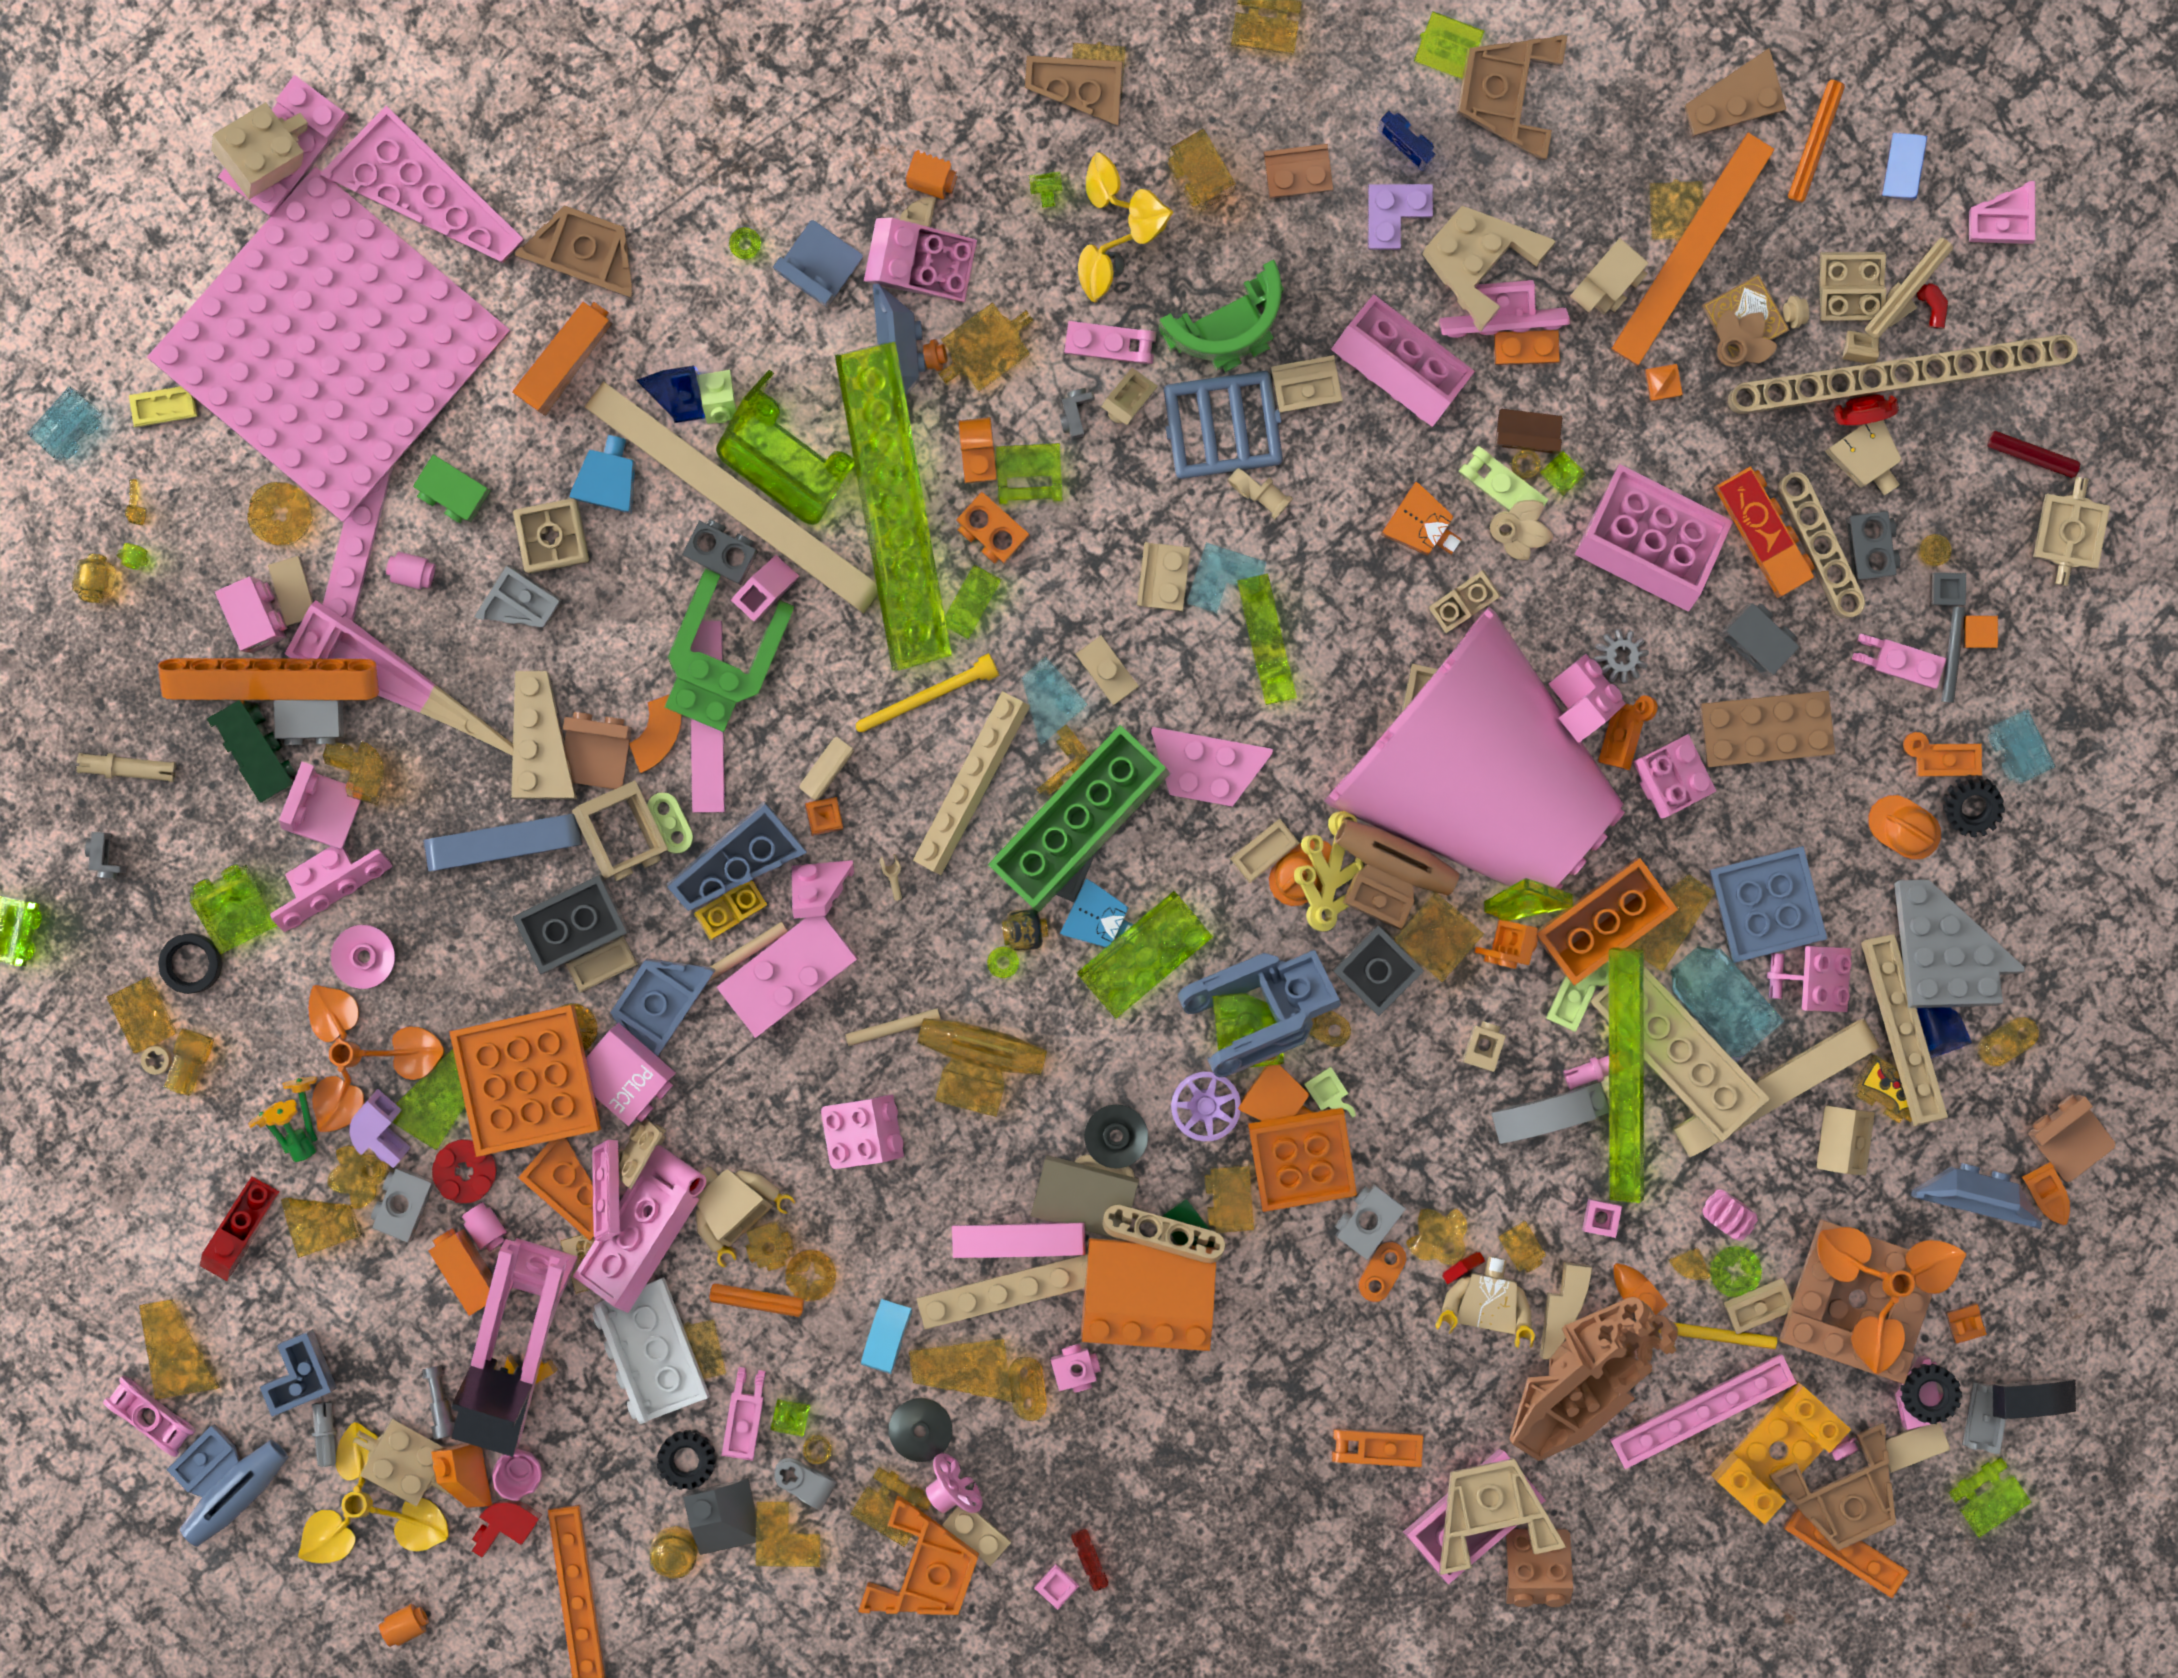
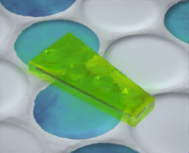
M453 1049L438 1062L430 1074L420 1079L396 1103L402 1110L392 1121L393 1124L435 1150L439 1149L465 1107Z

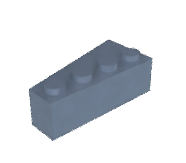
M764 801L667 883V887L686 910L690 911L739 885L753 880V878L806 854L807 851Z

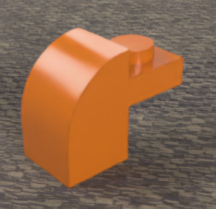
M991 417L959 420L965 484L997 480Z

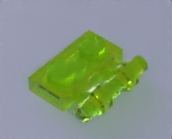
M2002 1457L1993 1463L1988 1461L1981 1466V1471L1969 1479L1964 1477L1957 1482V1487L1948 1492L1954 1503L1963 1497H1966L1969 1501L1959 1511L1978 1538L2032 1503L2014 1475L2011 1474L2004 1480L2000 1479L1998 1474L2008 1468ZM1990 1481L1993 1487L1978 1497L1974 1490Z

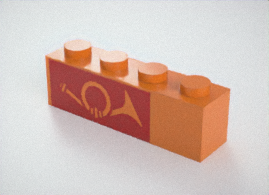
M1750 466L1718 484L1714 489L1775 596L1779 598L1813 579L1814 575L1811 571L1815 570V567L1810 557L1806 553L1801 554L1796 546L1799 539L1790 525L1786 527L1780 518L1783 511L1774 497L1769 499L1764 488L1767 487V483L1759 470L1753 471Z

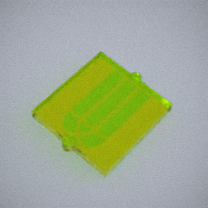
M1432 11L1425 32L1420 34V39L1422 40L1414 61L1462 79L1467 50L1479 47L1484 30Z

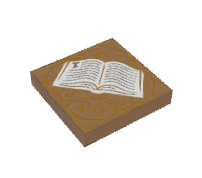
M1759 274L1702 305L1716 333L1718 320L1727 310L1732 311L1739 320L1750 313L1762 312L1765 318L1762 338L1773 340L1789 331L1786 322ZM1729 346L1727 353L1731 357H1736L1738 349L1735 346Z

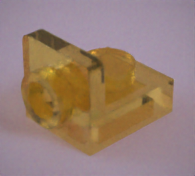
M1525 1220L1497 1236L1518 1271L1525 1269L1528 1273L1543 1264L1541 1259L1547 1255Z

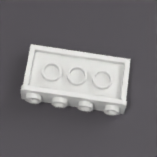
M664 1277L646 1284L629 1313L612 1306L605 1300L594 1305V1322L599 1330H603L607 1341L604 1342V1347L608 1357L614 1359L618 1369L616 1371V1379L620 1388L626 1389L630 1400L627 1401L629 1413L633 1419L637 1418L640 1425L710 1397Z

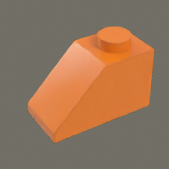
M462 1443L431 1452L433 1470L438 1485L467 1508L492 1505L481 1447Z

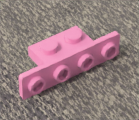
M1533 280L1477 285L1476 289L1500 306L1498 313L1482 331H1479L1473 324L1474 319L1471 315L1439 318L1442 335H1448L1453 338L1463 337L1466 333L1479 332L1482 335H1493L1500 330L1526 332L1530 328L1536 327L1556 330L1561 328L1562 325L1570 324L1566 308L1535 310V284Z
M330 846L285 874L296 898L270 914L271 919L283 932L296 928L309 917L326 910L329 905L342 897L352 894L360 886L380 877L392 867V864L380 849H376L352 863L344 846L342 849Z

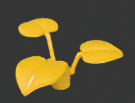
M1101 152L1095 153L1088 167L1086 175L1088 198L1098 208L1106 207L1110 201L1113 205L1129 209L1128 224L1131 228V234L1100 246L1099 250L1093 244H1089L1083 249L1078 262V276L1082 289L1094 303L1098 302L1108 292L1113 281V265L1105 252L1132 239L1139 244L1151 242L1160 232L1165 230L1167 222L1174 213L1154 193L1147 189L1137 190L1132 196L1130 203L1118 200L1115 194L1118 193L1121 186L1119 173L1113 162Z
M358 1422L352 1423L344 1432L336 1450V1469L339 1475L348 1481L359 1478L357 1486L353 1488L354 1492L348 1493L342 1500L341 1506L345 1520L343 1521L341 1515L333 1510H320L314 1513L308 1519L303 1529L298 1557L304 1561L331 1563L345 1558L352 1551L356 1542L355 1534L351 1529L347 1528L351 1522V1517L362 1518L370 1513L399 1519L394 1527L395 1538L399 1545L410 1551L419 1552L430 1549L446 1541L449 1536L448 1524L444 1514L436 1504L428 1499L421 1498L417 1506L405 1501L402 1507V1514L373 1506V1500L370 1495L361 1490L365 1484V1478L359 1476L368 1461L369 1451L353 1443V1440L357 1437L367 1443L364 1439L356 1436L359 1430L375 1440L378 1436Z

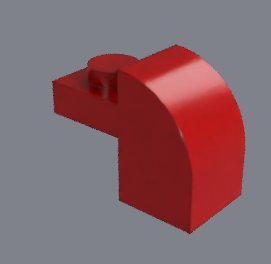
M502 1499L492 1503L479 1516L489 1525L487 1527L482 1524L475 1533L472 1540L476 1542V1545L472 1552L482 1558L500 1532L522 1545L542 1514L520 1500Z

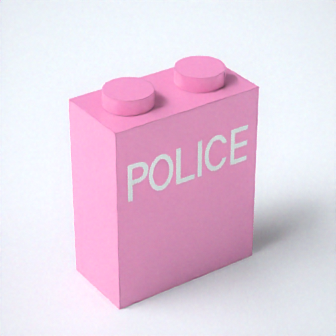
M619 1022L608 1031L586 1057L594 1097L628 1127L636 1119L642 1122L654 1109L650 1105L653 1099L657 1096L661 1100L673 1087L669 1081L676 1072Z

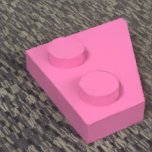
M2029 181L2018 189L2009 193L2007 191L1989 202L1985 201L1971 207L1969 211V242L2033 244L2035 242V181Z
M853 860L792 866V910L794 919L826 916L832 907L833 900L838 898L843 890L842 883L847 876L852 877L854 874Z

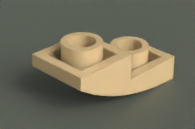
M1482 570L1428 608L1445 633H1448L1501 597V594L1487 573Z

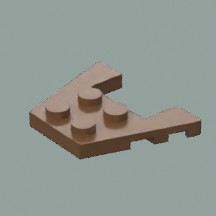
M1559 35L1550 38L1469 48L1466 55L1457 113L1541 160L1547 159L1552 130L1520 124L1530 60L1561 66L1564 61L1568 36Z
M1880 1422L1855 1434L1868 1462V1466L1812 1492L1809 1491L1795 1462L1768 1474L1777 1487L1838 1551L1896 1524L1884 1423Z

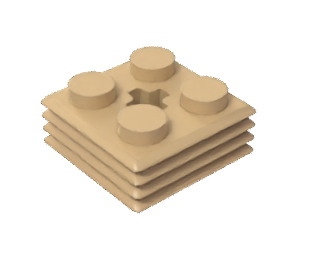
M566 499L513 511L525 572L535 573L589 561L579 504L576 499ZM551 527L553 531L559 532V537L555 539V543L552 545L550 541L543 539V535H547L548 528Z

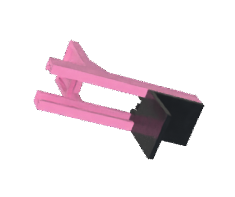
M518 1238L515 1241L505 1239L499 1251L471 1366L452 1402L451 1409L458 1411L451 1439L507 1456H514L522 1437L548 1332L560 1298L575 1268L578 1256ZM515 1288L539 1295L540 1300L523 1366H517L512 1375L508 1373L509 1369L501 1367L500 1371L496 1370L498 1361L492 1358L507 1298L511 1289Z

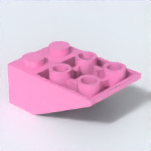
M877 218L864 281L893 289L965 302L977 240L896 218Z

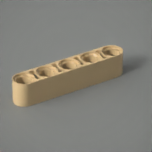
M1799 472L1786 475L1778 484V494L1806 554L1810 557L1815 567L1814 571L1832 610L1837 616L1845 619L1859 615L1865 606L1864 596L1809 479ZM1790 479H1795L1801 484L1802 490L1799 496H1792L1788 493L1786 485ZM1803 508H1809L1814 512L1815 521L1812 525H1806L1801 521L1800 512ZM1817 537H1823L1827 540L1829 548L1826 554H1819L1815 551L1813 544ZM1836 566L1842 571V579L1839 583H1833L1828 579L1827 571L1829 567ZM1844 595H1850L1855 599L1856 607L1854 611L1846 612L1841 607V599Z

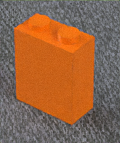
M452 1228L432 1240L435 1247L428 1250L468 1316L486 1306L493 1275L466 1231L462 1229L456 1233Z

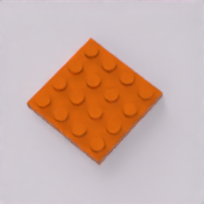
M574 1004L449 1031L476 1157L601 1130Z

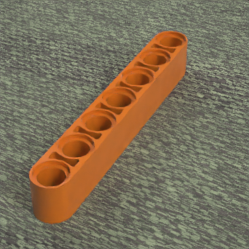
M171 658L163 660L158 664L161 695L163 698L172 700H369L379 695L376 662L371 659Z

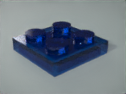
M1388 111L1380 119L1377 130L1415 166L1424 172L1432 164L1436 155L1432 151L1435 148L1434 145L1422 134L1417 137L1408 129L1411 124L1400 113L1397 112L1393 115Z

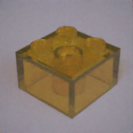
M1204 128L1170 147L1168 167L1176 180L1179 178L1183 179L1185 183V190L1183 192L1192 207L1198 205L1202 212L1235 192L1236 183Z
M1434 891L1404 924L1403 929H1400L1392 939L1435 978L1443 982L1481 939L1484 933Z

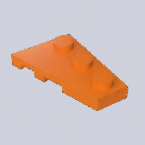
M567 1138L549 1141L518 1178L590 1241L594 1237L593 1182Z

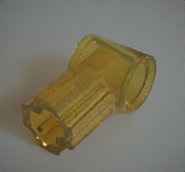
M183 1027L175 1042L173 1049L175 1057L164 1087L170 1091L191 1096L201 1067L207 1062L211 1053L214 1038Z

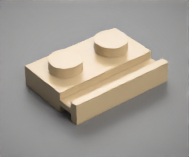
M1334 355L1271 367L1279 413L1343 401Z
M1144 543L1137 606L1183 612L1191 547Z

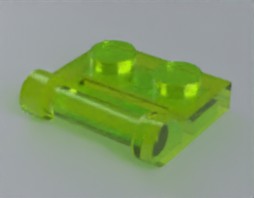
M1060 443L996 446L999 504H1009V501L1034 499H1053V502L1063 501ZM1052 477V486L1008 488L1007 479Z

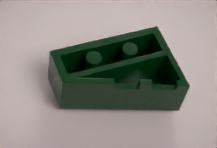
M238 700L207 718V721L211 727L216 725L225 741L222 743L227 752L231 751L240 767V773L260 803H267L292 788L297 770L290 759L284 760L279 751L283 746L279 739H275L274 731L269 733L263 722L267 718L258 704L253 705L250 701Z

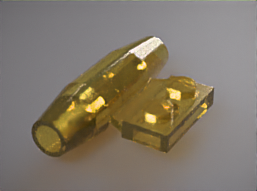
M923 1018L917 1039L918 1044L952 1058L942 1069L934 1100L997 1117L1005 1087L1002 1072L1041 1075L1047 1050L1011 1034L960 1021Z

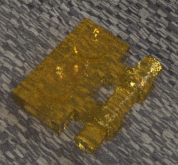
M1237 1L1239 5L1250 7L1248 14L1240 12L1235 14L1231 46L1294 55L1299 21L1286 20L1287 12L1300 14L1302 1ZM1259 8L1278 10L1277 18L1259 16Z
M878 1467L872 1478L883 1484L879 1491H876L867 1485L850 1514L905 1547L913 1534L887 1526L895 1504L894 1501L887 1498L888 1494L892 1489L905 1497L912 1505H918L926 1511L930 1507L931 1502L923 1494L924 1490L917 1486L913 1488L898 1479L900 1475L892 1470L889 1473Z

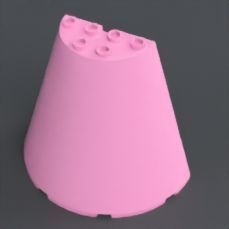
M1489 606L1470 627L1466 636L1448 656L1446 661L1375 745L1372 746L1353 770L1339 782L1324 800L1329 806L1337 810L1346 811L1357 819L1538 900H1542L1546 896L1551 900L1563 887L1560 882L1568 874L1576 875L1587 862L1583 858L1589 849L1596 851L1608 837L1603 832L1609 825L1614 826L1625 813L1621 809L1623 802L1583 742L1578 743L1559 720V717L1563 714L1496 612Z

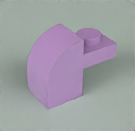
M379 1089L372 1094L354 1115L350 1123V1138L360 1155L370 1148L381 1161L388 1163L394 1168L411 1147L388 1128L402 1109Z

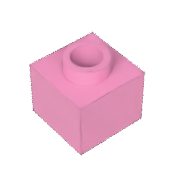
M1588 1199L1582 1230L1588 1233L1616 1238L1622 1206ZM1600 1211L1606 1213V1220L1603 1223H1597L1595 1220L1596 1213Z

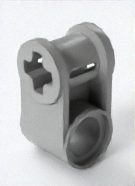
M793 1458L782 1459L775 1468V1481L779 1487L818 1510L823 1509L837 1484L836 1480L825 1473ZM790 1466L794 1467V1474L797 1478L790 1477L788 1481L783 1480L784 1473L781 1470H788Z

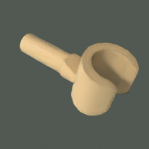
M893 854L895 859L893 865L885 866L883 857H881L880 866L884 875L889 878L894 900L898 901L902 899L898 882L901 865L897 855Z

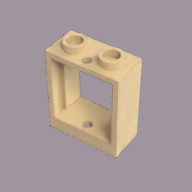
M635 780L585 802L572 810L604 880L614 876L616 881L633 874L632 867L641 863L644 868L654 865L662 860L660 855L668 850ZM627 800L650 850L612 867L589 817Z

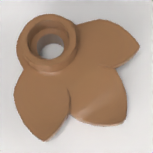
M1727 310L1720 317L1716 331L1720 339L1717 347V356L1721 363L1728 367L1740 366L1745 361L1759 364L1775 352L1777 344L1769 339L1762 338L1765 328V318L1762 312L1750 313L1739 320L1732 311ZM1729 346L1737 347L1738 355L1736 357L1728 355L1727 348Z

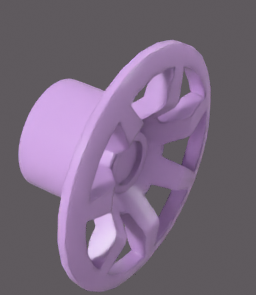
M1198 1072L1186 1077L1175 1089L1171 1110L1177 1127L1185 1135L1198 1141H1214L1226 1136L1237 1124L1241 1112L1238 1109L1241 1100L1237 1089L1227 1078L1216 1077L1213 1072ZM1202 1077L1212 1078L1208 1089L1199 1090L1192 1081ZM1217 1080L1226 1084L1232 1093L1219 1097L1215 1093ZM1188 1084L1193 1093L1191 1100L1178 1102L1180 1092ZM1234 1098L1235 1113L1232 1119L1222 1111V1104ZM1177 1107L1191 1110L1192 1117L1185 1126L1179 1119ZM1216 1118L1230 1123L1223 1131L1213 1134V1120ZM1198 1121L1205 1122L1208 1135H1197L1189 1129Z

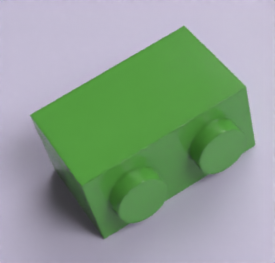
M434 454L413 485L415 489L420 491L417 495L418 498L432 507L436 502L447 508L444 514L458 523H461L463 519L471 523L491 492L490 489Z

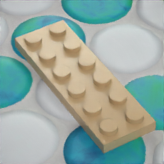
M1638 959L1632 962L1590 1001V1004L1721 1143L1726 1141L1770 1100Z

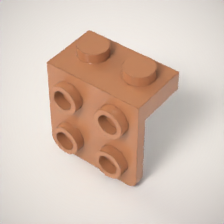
M574 712L573 718L565 717L563 730H566L564 747L570 765L572 783L617 789L623 786L632 727L624 726V719L605 717L604 723L592 721L593 715Z
M2070 1095L2058 1105L2060 1109L2051 1116L2046 1114L2039 1118L2032 1125L2034 1129L2027 1133L2048 1162L2052 1163L2061 1179L2066 1182L2073 1181L2115 1148V1141L2090 1110L2093 1106L2085 1096Z
M1512 1529L1506 1535L1508 1571L1506 1604H1514L1518 1607H1529L1533 1604L1561 1607L1571 1603L1573 1575L1571 1539L1568 1530L1556 1529L1566 1548L1539 1554L1533 1553L1528 1529Z

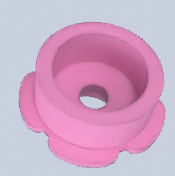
M1846 1435L1831 1452L1835 1461H1839L1859 1451L1855 1444L1856 1438L1849 1439L1848 1435Z

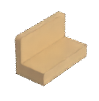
M1825 1106L1817 1168L1844 1174L1866 1176L1875 1112Z

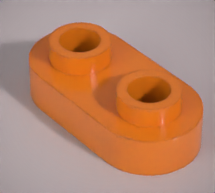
M1387 1241L1381 1243L1376 1248L1358 1282L1359 1291L1366 1300L1379 1302L1388 1296L1406 1264V1253L1400 1244ZM1389 1252L1396 1254L1397 1258L1393 1264H1388L1384 1260L1385 1255ZM1373 1280L1381 1283L1380 1289L1376 1292L1369 1289V1283Z

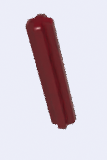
M1998 431L1991 433L1987 444L1991 449L2070 478L2077 476L2081 465L2077 460Z

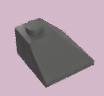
M749 1478L689 1491L683 1496L689 1526L700 1555L762 1541Z

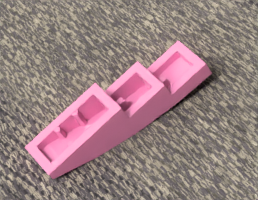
M1085 1223L952 1226L953 1258L1086 1255Z

